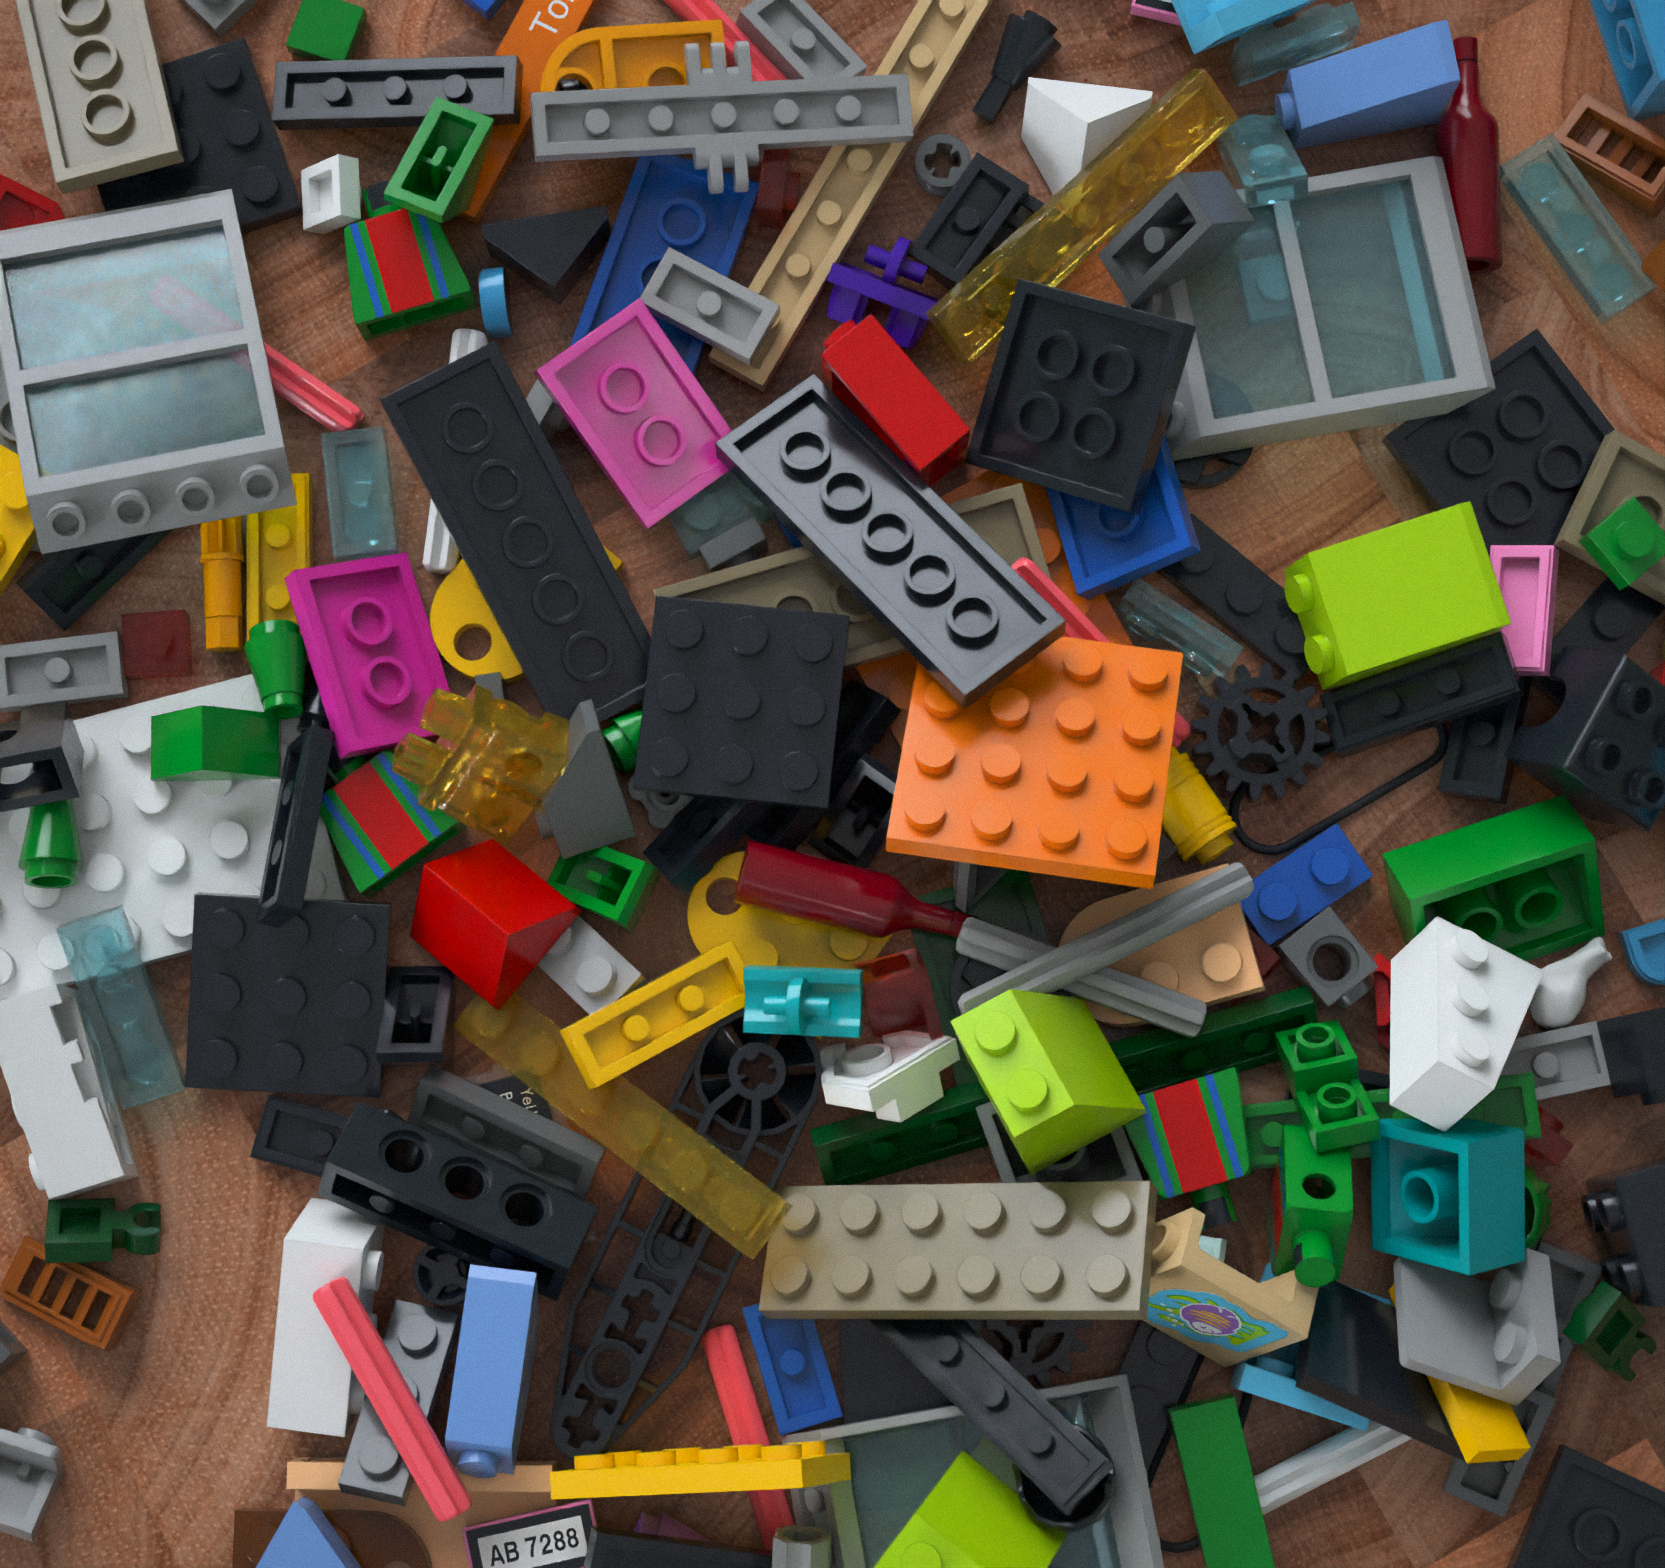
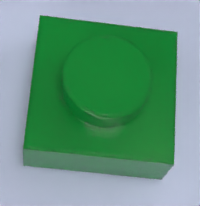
M1634 496L1623 502L1579 540L1581 545L1619 590L1631 585L1665 555L1664 531Z

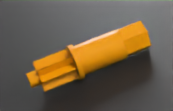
M242 516L200 523V564L203 565L206 649L210 652H235L243 650L241 564L245 561L242 548Z

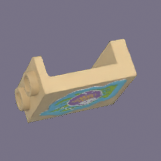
M1193 1207L1155 1223L1147 1320L1143 1321L1225 1368L1307 1339L1319 1287H1307L1298 1282L1294 1270L1257 1283L1204 1252L1199 1247V1239L1205 1214Z

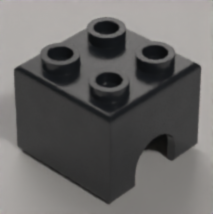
M1564 646L1550 670V676H1547L1550 680L1565 683L1566 694L1561 707L1550 720L1540 726H1520L1504 756L1557 796L1564 794L1573 808L1588 819L1649 832L1665 803V686L1625 654Z
M1665 1157L1588 1178L1586 1185L1589 1194L1581 1196V1206L1589 1229L1592 1233L1601 1231L1608 1257L1600 1259V1265L1603 1267L1601 1273L1604 1282L1622 1292L1632 1305L1665 1306Z

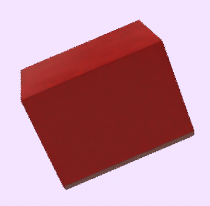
M491 838L424 864L410 937L499 1011L581 913V910Z

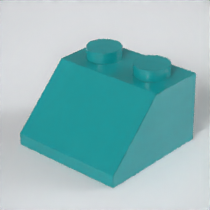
M1380 1119V1139L1370 1141L1373 1250L1469 1276L1525 1261L1523 1129L1476 1119H1460L1446 1132H1443L1419 1119Z

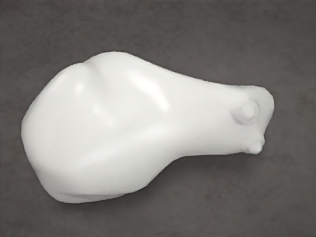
M1601 937L1593 938L1587 945L1568 957L1542 968L1544 972L1530 1003L1532 1018L1538 1026L1549 1031L1561 1029L1570 1024L1579 1014L1586 999L1588 979L1604 963L1612 960L1611 953L1607 951L1604 940Z

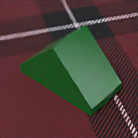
M436 96L383 193L384 200L440 223H444L469 210L494 129V119Z
M206 705L151 716L152 781L281 779V720L269 719L264 715V712Z
M603 846L566 859H562L560 854L547 883L576 907L633 933L660 875L656 868L649 863Z

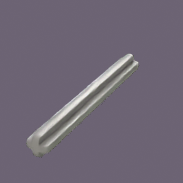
M1234 862L963 993L958 1001L961 1015L1009 989L1051 994L1248 898L1255 889L1253 880L1242 863Z

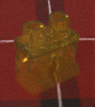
M475 684L466 698L435 688L421 713L420 728L440 736L436 743H433L413 733H405L395 748L392 772L419 785L418 805L434 812L439 808L451 818L508 845L535 807V797L540 799L568 760L569 720L547 711L541 719L529 715L523 708L511 701L493 699L492 691Z

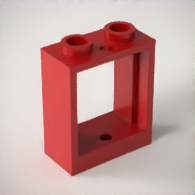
M872 314L857 325L853 320H849L828 336L823 344L826 350L821 354L822 382L930 488H933L965 461L970 437L969 427Z

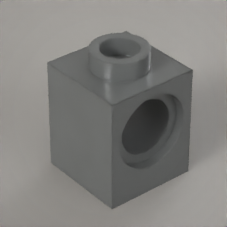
M1330 906L1322 910L1271 950L1299 987L1308 986L1318 1011L1329 1007L1333 1003L1337 1005L1341 1012L1348 1008L1372 988L1365 978L1378 968V965ZM1329 947L1340 954L1344 969L1337 981L1324 980L1315 972L1313 956L1318 948Z

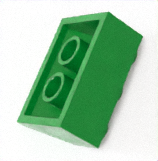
M1564 794L1382 854L1389 900L1405 946L1436 916L1462 929L1474 932L1481 939L1524 961H1529L1605 935L1595 838Z

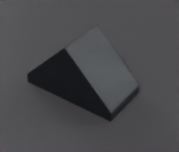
M606 205L481 224L483 238L490 256L559 305L607 244L611 235Z
M865 752L829 807V811L824 815L808 844L830 860L868 869L886 844L897 774Z
M390 966L376 1049L377 1062L388 1066H430L431 1064L436 1066H454L455 974L446 966Z

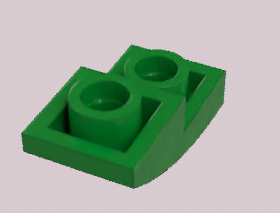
M1338 1020L1309 1023L1302 1027L1275 1032V1043L1289 1088L1316 1153L1379 1140L1380 1119L1358 1079V1058Z

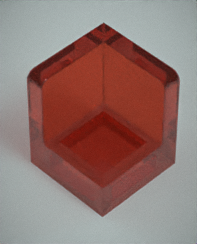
M917 948L855 964L856 969L863 970V999L874 1036L882 1037L885 1034L924 1025L930 1040L943 1037L927 968Z

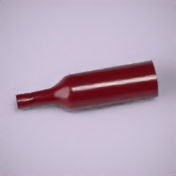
M1465 36L1453 40L1461 81L1453 94L1448 110L1437 125L1436 156L1443 159L1469 275L1492 272L1499 269L1502 265L1500 149L1497 120L1485 107L1480 96L1478 39Z
M749 840L747 843L733 900L737 904L875 938H884L893 933L908 929H918L943 935L949 934L951 937L958 938L961 927L967 917L980 919L978 916L958 911L953 912V910L920 901L911 895L902 883L892 875Z

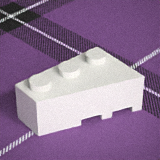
M1436 916L1391 959L1390 1105L1443 1132H1446L1494 1090L1544 970L1481 939L1474 932L1462 929Z
M55 983L1 1000L0 1066L11 1094L15 1116L25 1132L32 1152L28 1157L29 1167L37 1188L40 1191L46 1190L49 1199H68L138 1177L87 992Z
M311 1197L284 1238L266 1427L345 1437L355 1416L360 1415L366 1393L314 1303L313 1293L333 1279L346 1277L377 1329V1314H373L372 1311L375 1291L379 1288L383 1270L384 1255L381 1250L385 1225L328 1199Z

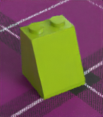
M1471 501L1307 553L1283 570L1286 578L1284 585L1286 600L1291 610L1298 614L1306 639L1304 643L1305 658L1311 671L1317 674L1322 690L1378 675L1491 635L1511 624Z
M1009 989L950 1021L970 1066L1030 1175L1037 1173L1147 1113L1082 998Z
M962 1450L873 1568H1047L1068 1536V1533L1051 1531L1038 1524L1034 1518L1029 1517L1019 1501L1018 1493L966 1451Z

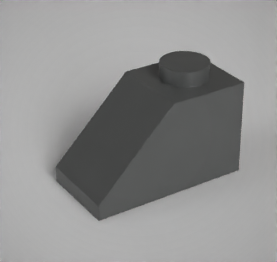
M1223 171L1178 173L1098 254V257L1128 303L1136 305L1214 262L1255 222V219Z
M590 699L580 702L537 774L542 800L531 803L543 840L554 836L562 859L636 836L629 807L593 701Z

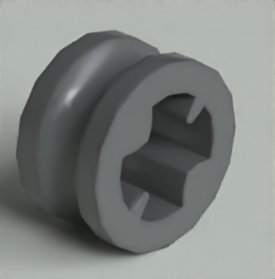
M932 135L924 140L917 149L914 167L916 181L921 189L932 196L946 197L971 162L969 150L961 140L952 135ZM938 153L949 154L950 164L956 160L959 163V167L950 168L948 178L935 177V168L928 171L925 165L935 162L936 154Z

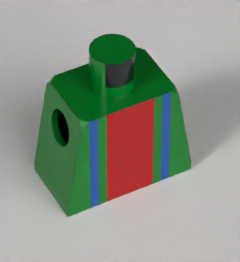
M390 181L375 183L362 191L369 219L349 224L344 228L353 317L365 341L478 308L469 282L439 222L385 201L383 193Z
M335 743L332 744L327 773L336 785L323 794L320 815L354 885L367 898H373L468 828L462 819L389 749L380 752L367 762L362 755L340 759Z
M1236 1067L1139 1095L1138 1097L1147 1113L1125 1124L1124 1127L1154 1187L1158 1190L1157 1193L1161 1200H1168L1189 1193L1193 1208L1205 1214L1202 1230L1238 1220L1227 1182L1254 1174L1243 1086L1239 1069Z
M1283 1125L1265 1218L1271 1270L1276 1276L1294 1270L1295 1277L1301 1284L1307 1287H1322L1340 1279L1353 1219L1350 1146L1316 1153L1305 1127ZM1315 1177L1321 1178L1322 1187H1316L1317 1199L1309 1196L1304 1191L1302 1184L1305 1180Z

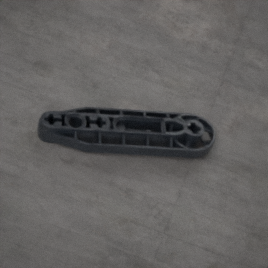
M740 1010L717 1022L700 1043L568 1310L550 1424L552 1441L557 1450L567 1458L574 1460V1456L603 1454L607 1452L688 1367L817 1104L822 1086V1065L820 1052L811 1036L782 1034L775 1049L768 1045L773 1034L743 1033L745 1010ZM730 1025L744 1044L739 1049L725 1029ZM762 1056L770 1058L774 1063L769 1065L768 1068L771 1072H777L774 1082L771 1085L761 1082L755 1091L746 1088L743 1083L749 1081V1078L746 1074H741L744 1064L747 1061L757 1064ZM815 1065L816 1073L788 1074V1067ZM707 1074H729V1077L703 1079L702 1076ZM693 1077L695 1078L696 1094L706 1109L704 1114L681 1104ZM779 1097L793 1119L787 1122L773 1101L774 1099ZM746 1099L747 1102L736 1125H731L743 1100ZM677 1110H680L700 1120L674 1173L653 1163L652 1160ZM716 1121L730 1132L747 1136L740 1152L722 1146L708 1137ZM796 1126L783 1154L760 1143L763 1137L778 1136ZM703 1146L713 1151L714 1154L703 1176L698 1174L690 1196L677 1222H674L669 1232L673 1235V1237H670L661 1231ZM757 1148L780 1161L755 1212H752L732 1202L731 1199ZM722 1158L731 1159L735 1163L693 1248L682 1243V1240H688L692 1232L691 1228L708 1194L711 1193L715 1182L711 1180ZM648 1168L670 1178L671 1181L647 1230L644 1231L623 1219ZM728 1207L751 1218L726 1271L702 1258ZM620 1227L642 1238L616 1290L594 1278ZM700 1267L721 1277L722 1280L698 1329L695 1330L673 1317L697 1268ZM592 1287L613 1299L587 1349L573 1341L578 1310L589 1288ZM648 1290L654 1294L652 1306L660 1312L657 1320H644L634 1336L637 1339L647 1340V1344L642 1351L631 1340L613 1337L610 1333L614 1325L620 1331L628 1330L635 1311L627 1306L630 1296L642 1297ZM668 1327H671L693 1339L680 1365L661 1385H658L644 1376ZM608 1349L622 1351L630 1361V1376L625 1384L621 1386L606 1384L598 1374L597 1363L599 1357ZM573 1352L583 1359L565 1394L571 1353ZM584 1385H586L597 1396L617 1400V1405L614 1410L607 1403L599 1407L592 1424L595 1429L601 1431L599 1438L590 1437L580 1444L574 1440L577 1429L569 1424L570 1417L578 1418L584 1415L594 1399L592 1396L581 1394ZM639 1386L653 1392L629 1419L622 1423Z

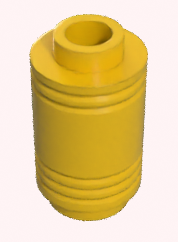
M1172 746L1161 829L1167 838L1178 848L1177 852L1179 855H1182L1184 862L1197 857L1203 866L1225 853L1234 845L1228 835L1238 826L1232 821V817L1228 815L1227 810L1202 774H1199L1198 768L1190 761L1189 755L1187 753L1179 754L1175 746Z

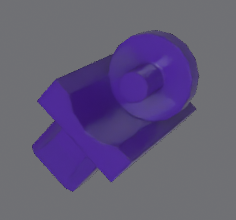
M901 236L897 239L892 252L871 244L866 252L864 262L883 269V277L840 261L839 264L835 262L832 264L826 280L834 283L827 317L841 323L853 320L857 325L864 319L871 298L893 307L884 329L898 345L908 349H913L925 332L929 321L932 322L939 318L945 301L898 283L900 277H904L922 284L928 271V266L908 259V250L912 245V241Z

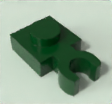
M115 1198L49 1200L44 1243L46 1263L113 1261L114 1248H125L137 1255L159 1253L161 1205L156 1203H139L126 1210L115 1211Z
M1603 1280L1589 1297H1586L1577 1305L1572 1314L1571 1321L1562 1332L1589 1361L1606 1372L1610 1369L1626 1381H1632L1636 1376L1635 1372L1630 1369L1633 1355L1641 1348L1650 1354H1653L1657 1349L1654 1339L1640 1331L1646 1319L1622 1292Z

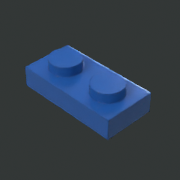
M1336 823L1252 879L1255 889L1248 898L1240 902L1246 922L1263 947L1267 948L1371 878L1373 874Z
M759 1303L742 1308L780 1436L842 1417V1409L815 1320L768 1319L758 1311Z

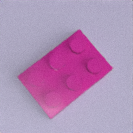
M641 298L631 303L533 372L643 530L653 526L729 471L716 456L715 442L732 430Z
M407 552L297 569L284 578L331 731H334L333 739L340 759L449 738L462 730Z

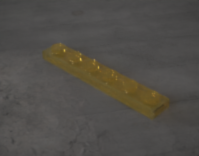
M1193 68L925 313L961 362L972 364L1002 336L1018 278L1056 287L1238 119L1205 68Z
M516 992L510 996L499 1011L480 995L476 994L452 1026L746 1257L751 1259L756 1257L793 1205L624 1075L620 1074L597 1088L589 1089L560 1033L562 1028Z

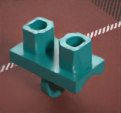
M747 965L744 967L745 1011L743 1033L860 1038L863 1034V970Z

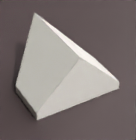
M1028 78L1021 139L1065 217L1079 224L1144 152L1153 91Z

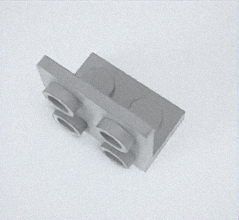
M1525 1248V1261L1511 1264L1506 1269L1500 1270L1491 1284L1462 1273L1398 1257L1393 1262L1399 1361L1403 1367L1518 1406L1561 1364L1549 1255Z

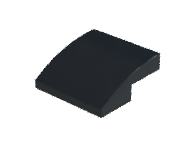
M977 152L910 246L907 256L912 261L928 266L927 273L937 282L1004 329L1018 278L1046 285L1081 235V226L1030 195L1029 184Z

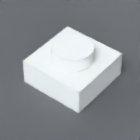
M337 154L301 170L304 231L326 234L361 219L362 189L359 183L358 158Z

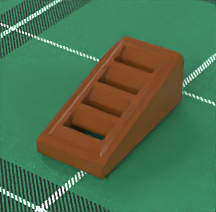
M1584 93L1549 140V147L1634 207L1656 218L1665 207V137ZM1592 120H1594L1601 127L1587 146L1584 147L1577 143V141ZM1616 135L1621 141L1607 159L1600 156L1599 154L1612 136ZM1636 149L1642 156L1629 172L1622 168V166ZM1657 164L1662 170L1650 184L1645 181V178Z
M25 1236L0 1286V1297L103 1351L115 1350L143 1290L87 1263L65 1262L46 1263L31 1294L20 1290V1287L35 1257L45 1261V1244L30 1236ZM59 1268L68 1274L51 1305L43 1301V1298ZM79 1280H82L89 1284L75 1314L72 1315L66 1312L65 1309ZM101 1291L110 1295V1298L95 1326L87 1322V1319Z

